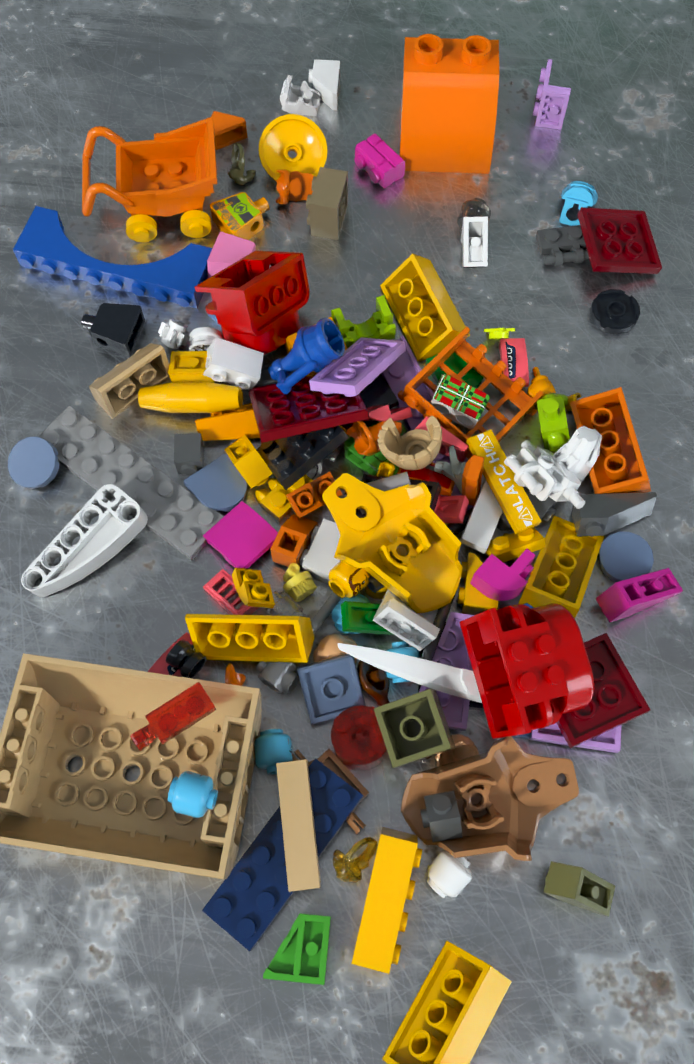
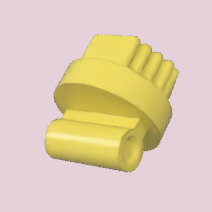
M291 563L283 575V580L286 583L282 588L295 603L313 594L317 586L309 571L300 573L299 565Z

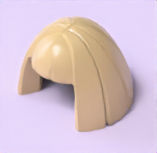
M430 416L426 422L428 431L415 429L400 436L392 418H389L383 424L382 430L378 434L379 449L390 462L402 469L412 471L423 469L434 461L440 451L442 443L441 426L434 416Z

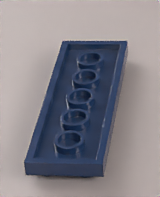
M315 758L308 769L319 859L364 796ZM280 806L232 869L228 878L223 881L202 910L249 952L253 950L295 892L288 891Z

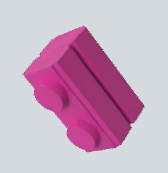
M377 134L371 135L366 141L363 140L356 145L355 163L359 169H364L369 174L372 182H378L385 189L405 175V161Z

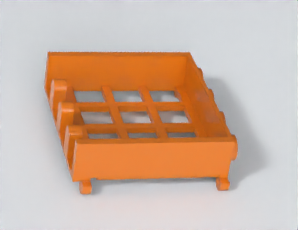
M466 327L406 384L404 391L400 390L397 395L409 407L418 410L424 418L426 416H434L440 426L464 443L476 431L480 433L487 431L482 425L494 415L505 425L495 436L497 441L500 442L527 414L533 416L537 412L534 407L537 405V400L541 399L544 393L540 390L533 398L527 395L522 390L526 385L523 378L518 377L512 382L503 374L507 367L503 361L499 360L493 365L485 358L487 353L485 345L480 344L478 347L473 348L466 341L470 329ZM454 352L468 363L458 374L444 364ZM438 368L442 369L447 375L464 383L466 382L461 378L473 368L486 379L477 388L478 390L483 391L489 384H492L504 395L494 406L489 402L487 403L485 408L488 412L476 423L473 430L471 429L466 435L451 423V419L442 415L430 402L415 391L424 383L435 392L437 386L428 377ZM508 399L520 409L511 421L498 411ZM468 447L466 457L470 459L473 455Z

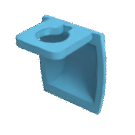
M572 181L562 190L561 197L565 199V203L559 219L560 223L569 226L580 225L579 219L570 220L567 217V211L573 207L574 203L579 204V210L581 207H593L598 200L594 186L583 181Z

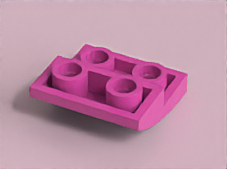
M241 501L208 530L203 537L234 568L248 569L272 547L278 532L257 512Z

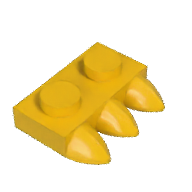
M305 474L290 488L285 490L277 478H269L268 486L271 491L256 490V499L261 507L280 522L293 510L286 495L313 480Z
M534 527L516 535L515 533H504L503 536L491 539L485 553L488 557L493 554L504 563L520 557L526 549L534 552L546 548L545 538Z

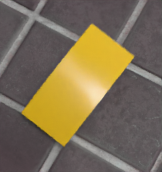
M235 568L232 578L242 602L246 606L274 608L275 603L270 584L264 583L261 570Z

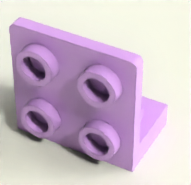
M548 59L546 68L541 69L539 82L543 84L538 85L535 100H539V102H535L532 116H537L535 126L561 130L571 88L548 85L552 60Z

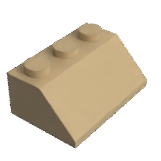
M150 343L146 347L137 350L133 356L124 362L117 364L114 369L104 376L97 378L89 386L96 402L112 419L138 401L140 388L159 385L170 378L168 374L169 363L165 349L161 345Z

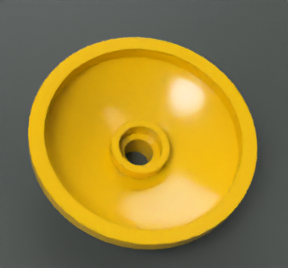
M297 114L280 116L271 121L262 132L259 141L260 162L266 173L276 182L281 176L280 173L276 172L277 170L286 169L291 172L299 171L317 176L320 167H324L327 159L325 136L321 129L307 117ZM294 151L297 156L290 158L288 153Z

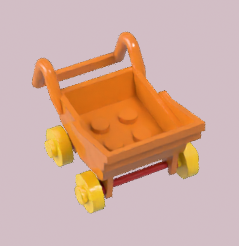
M213 116L166 133H155L154 140L126 142L118 134L104 126H96L88 131L82 155V213L84 216L88 217L92 214L96 194L104 193L122 204L127 212L131 214V217L126 221V234L133 241L149 242L157 236V223L149 215L167 217L185 212L180 218V228L184 235L191 238H201L210 233L211 218L207 213L203 212V203L205 196H211V193H214V184H217ZM97 137H105L116 145V189L106 183L90 185L91 159Z

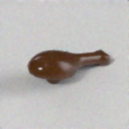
M360 660L357 672L363 690L376 700L379 706L390 703L388 699L390 682L384 670Z

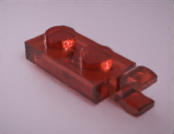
M200 682L145 715L150 724L134 732L130 737L139 750L149 746L157 737L163 745L216 711V707Z

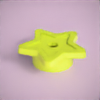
M515 328L484 329L483 332L489 333V339L509 338V332L516 330Z

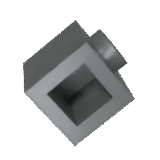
M449 791L424 796L426 809H420L423 827L430 828L432 842L462 838L461 819L455 792Z

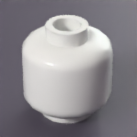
M443 850L427 867L429 878L426 881L441 897L445 898L447 895L449 897H457L472 880V873L468 868L471 862L466 856L454 858L446 850Z

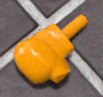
M534 367L532 371L535 377L531 380V385L527 389V395L533 398L540 390L544 393L543 396L547 393H556L548 377L541 375L539 368Z

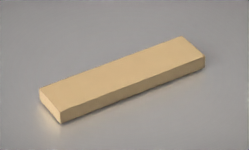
M308 760L276 763L288 891L321 888Z

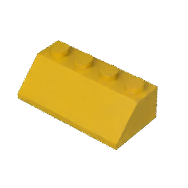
M412 253L380 285L418 361L422 362L439 354L466 328L429 259Z
M186 614L185 616L195 652H201L206 656L207 660L308 663L315 639L310 617Z
M446 941L382 1060L387 1064H470L512 981L491 965Z

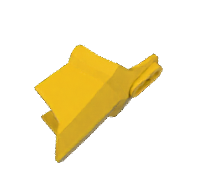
M344 473L324 491L323 501L331 512L340 533L334 558L352 567L364 568L415 613L434 611L451 602L459 586L463 567L458 560V552L462 543L430 508L431 494L425 483L422 482L417 485L407 484L388 491H382L358 480L348 473ZM342 489L346 492L347 496L339 498L336 492ZM356 509L365 510L366 517L359 518L356 515Z

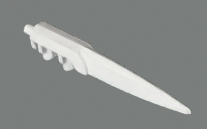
M338 643V648L341 651L388 673L443 693L482 703L475 675L471 670L460 669L390 651Z

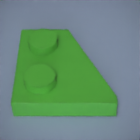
M299 914L268 968L263 973V979L325 985L331 917Z

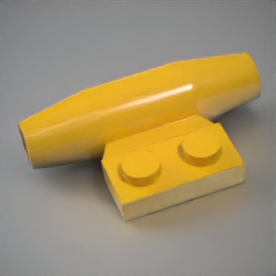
M171 351L168 374L172 382L140 388L138 402L141 408L167 413H214L241 408L243 405V392L241 387L215 383L216 381L203 375L206 370L207 351Z

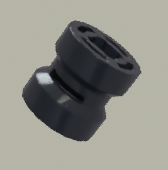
M181 640L170 650L165 661L172 668L177 667L183 677L193 678L202 669L207 658L201 652L193 651L191 644L186 640Z

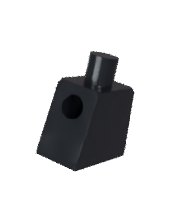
M103 303L100 305L96 316L83 315L81 326L83 329L90 330L95 345L130 358L144 325L145 318L139 305Z

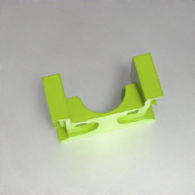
M385 295L376 297V312H373L367 321L360 324H353L350 322V319L345 320L340 308L331 310V317L334 323L337 324L347 348L360 338L395 339L396 326L393 324V313L389 309Z

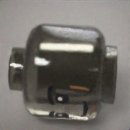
M474 198L473 200L465 201L457 217L460 230L462 231L463 217H488L489 221L491 210L483 199Z

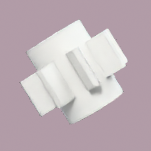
M170 318L168 323L162 321L158 330L159 336L162 337L161 343L172 349H178L181 344L186 346L190 336L189 332L186 331L188 326L174 318Z

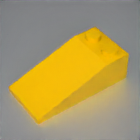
M554 515L545 536L546 548L540 549L533 566L534 569L529 575L528 583L523 590L518 604L528 603L532 607L551 603L560 604L575 619L604 536H577L574 523Z

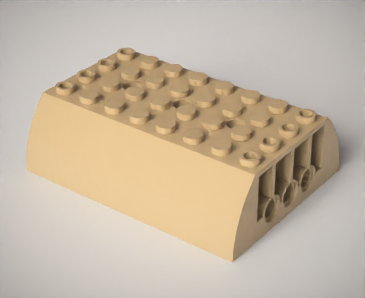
M23 653L0 733V843L227 879L233 869L239 851L255 765L254 741L260 737L262 714L260 689ZM74 757H81L83 761L81 769L77 772H69L68 764L70 760ZM131 766H138L140 768L139 778L132 782L127 781L125 778L126 770ZM185 771L210 776L213 779V789L218 790L214 809H207L205 815L200 818L176 813L172 808V803L168 802V792L175 776L179 777Z

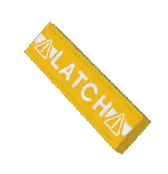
M490 429L468 438L466 444L472 455L484 457L483 475L515 535L539 525L542 521L524 488L518 486L514 481L515 473L509 466L504 464L507 457L492 430Z

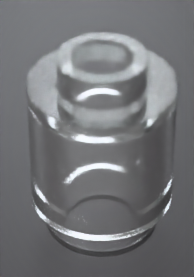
M284 590L272 593L275 603L274 608H265V611L271 616L306 617L303 613V608Z

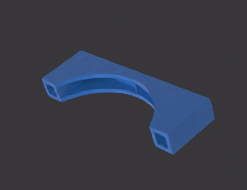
M35 206L13 251L19 264L28 269L34 268L48 274H58L69 279H79L93 285L99 284L117 291L123 290L137 296H147L161 302L168 301L182 307L197 309L204 292H196L195 286L208 279L207 260L213 248L190 243L176 254L151 263L139 265L108 263L88 256L68 240L64 234V226L58 211Z

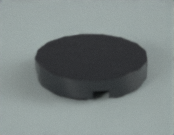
M619 289L602 291L593 300L590 307V317L594 325L610 334H622L630 331L635 327L640 316V306L637 300L632 295L629 297L625 294V291Z

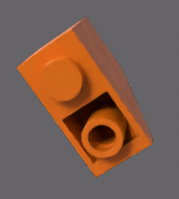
M296 514L288 518L281 525L270 549L273 562L289 567L291 563H296L300 567L301 556L304 550L308 549L314 528L318 526V522L305 517L298 519Z

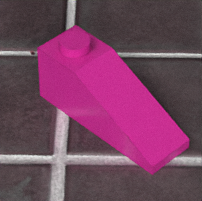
M666 568L616 582L599 595L596 601L610 623L627 618L683 592L671 570Z

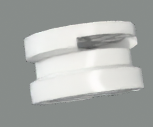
M210 327L194 329L189 336L191 345L189 351H207L215 337L224 340L222 332Z

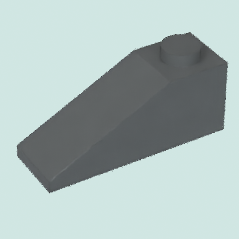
M656 492L579 494L585 500V505L580 509H577L574 505L571 514L577 536H604L651 515L657 498Z

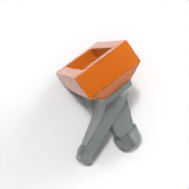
M454 445L449 447L450 463L437 461L434 471L454 481L459 492L462 495H466L469 505L474 506L482 485L484 457L473 455L467 462L460 463L457 459Z

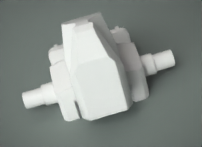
M585 426L579 427L568 442L555 453L538 446L534 447L526 440L521 444V451L517 457L514 454L509 455L505 459L504 464L509 466L515 473L514 481L517 485L527 487L530 493L535 495L540 501H545L550 497L556 502H571L577 509H580L585 505V500L579 495L577 489L599 456L602 435L596 429H590Z

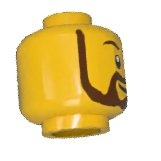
M340 561L329 571L328 584L331 590L340 598H353L369 584L368 578L370 575L364 568H355Z

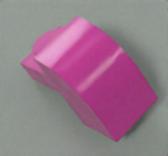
M526 549L513 565L508 567L491 554L474 573L470 584L490 599L497 601L512 600L518 597L527 585L528 581L525 579L534 569L531 563L536 555Z

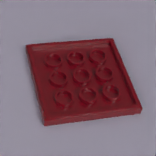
M315 375L304 377L292 387L288 394H283L276 384L248 390L261 443L369 419L368 410L360 394L347 397L344 394H323L321 391H312L309 380Z

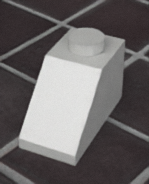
M314 59L313 69H309V83H313V89L320 93L321 100L332 110L337 111L341 79L340 61Z

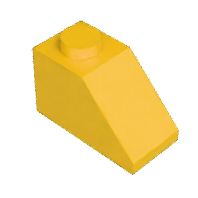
M246 435L224 449L251 489L264 484L269 479V476L273 474Z

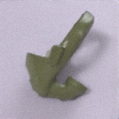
M234 143L231 154L232 168L227 174L238 185H245V183L251 182L254 179L256 171L248 170L246 171L247 175H243L245 167L244 149L240 143Z

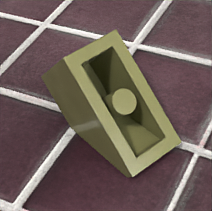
M551 861L549 872L545 879L544 893L562 902L609 917L615 885L582 867Z

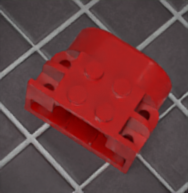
M254 251L195 286L196 292L211 293L212 302L205 306L206 313L216 315L217 322L221 325L224 340L262 352L264 355L281 347L286 343L288 336L298 332L301 328L298 310L308 302L310 295L303 253Z
M551 603L534 608H529L524 604L510 605L497 610L496 608H491L460 621L492 739L531 733L532 730L548 727L558 722L563 714L583 709L591 702L594 693L592 668L578 624L573 615L562 605Z

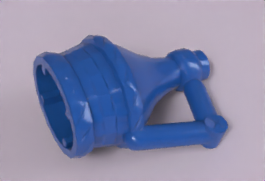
M322 318L317 324L309 327L304 326L298 330L293 348L283 359H276L273 361L272 366L268 368L271 378L278 382L276 386L283 394H288L295 384L312 371L318 373L333 360L340 359L343 356L345 345L341 332L329 318Z

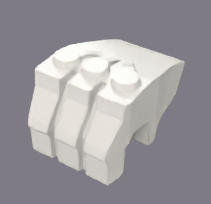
M288 75L286 80H284L280 94L282 110L290 114L317 116L321 101L320 93L310 88L306 81H303L301 86L293 85L291 83L293 76Z

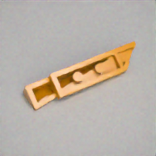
M251 403L244 404L241 408L214 412L211 413V417L195 420L197 431L201 433L203 441L239 439L244 435L248 439L260 438Z

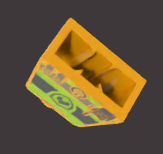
M245 192L209 204L212 220L221 232L246 240L251 239L263 229L262 214L270 210L269 204L264 197L253 202Z

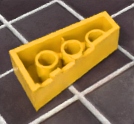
M382 827L351 964L388 974L391 964H398L401 945L396 944L398 931L405 932L408 913L403 912L406 899L412 900L415 881L410 880L413 867L419 868L422 849L417 848V835Z

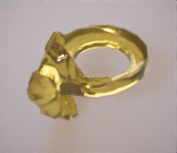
M372 837L363 838L353 845L346 855L336 849L333 853V866L337 873V878L343 882L355 883L362 879L361 870L369 866V860L378 846L377 841ZM367 844V847L364 850V852L357 858L351 860L352 856L356 853V851L360 849L363 845Z

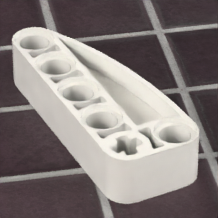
M113 484L104 485L24 571L21 578L23 587L38 597H46L82 580L112 559L138 535L147 524V514L136 501ZM137 512L135 518L127 520L129 514ZM99 516L98 521L95 524L90 525L91 520L94 517ZM80 536L79 542L75 545H72V541L76 537ZM62 557L60 563L53 566L55 559ZM42 577L41 584L35 587L36 580Z

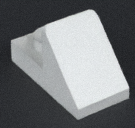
M463 217L461 233L463 267L488 266V217Z

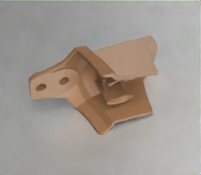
M509 736L496 740L489 752L412 774L403 794L401 812L419 839L426 845H437L445 849L454 858L506 851L515 860L531 861V850L534 846L539 820L560 805L576 798L579 794L574 765L570 759L543 757L525 753L513 737ZM563 773L565 781L562 784H557V776ZM532 779L539 783L533 790L527 788L528 782ZM454 791L463 837L433 843L430 828L423 827L420 809H426L424 796Z

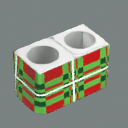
M442 375L430 404L446 418L473 430L489 402L490 396L449 375Z

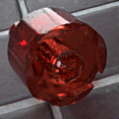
M352 706L342 711L334 719L331 729L333 753L346 767L352 770H371L377 767L387 754L385 742L374 712L375 707ZM356 734H362L365 737V743L360 744V741L356 739Z

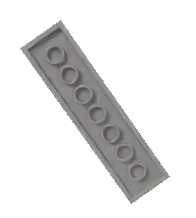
M70 406L38 436L51 442L57 449V457L61 465L96 491L104 485L113 484L125 492L147 514L148 520L145 527L191 561L207 544L203 535L224 517L216 510L204 506L195 495ZM132 512L129 515L135 518L137 512Z

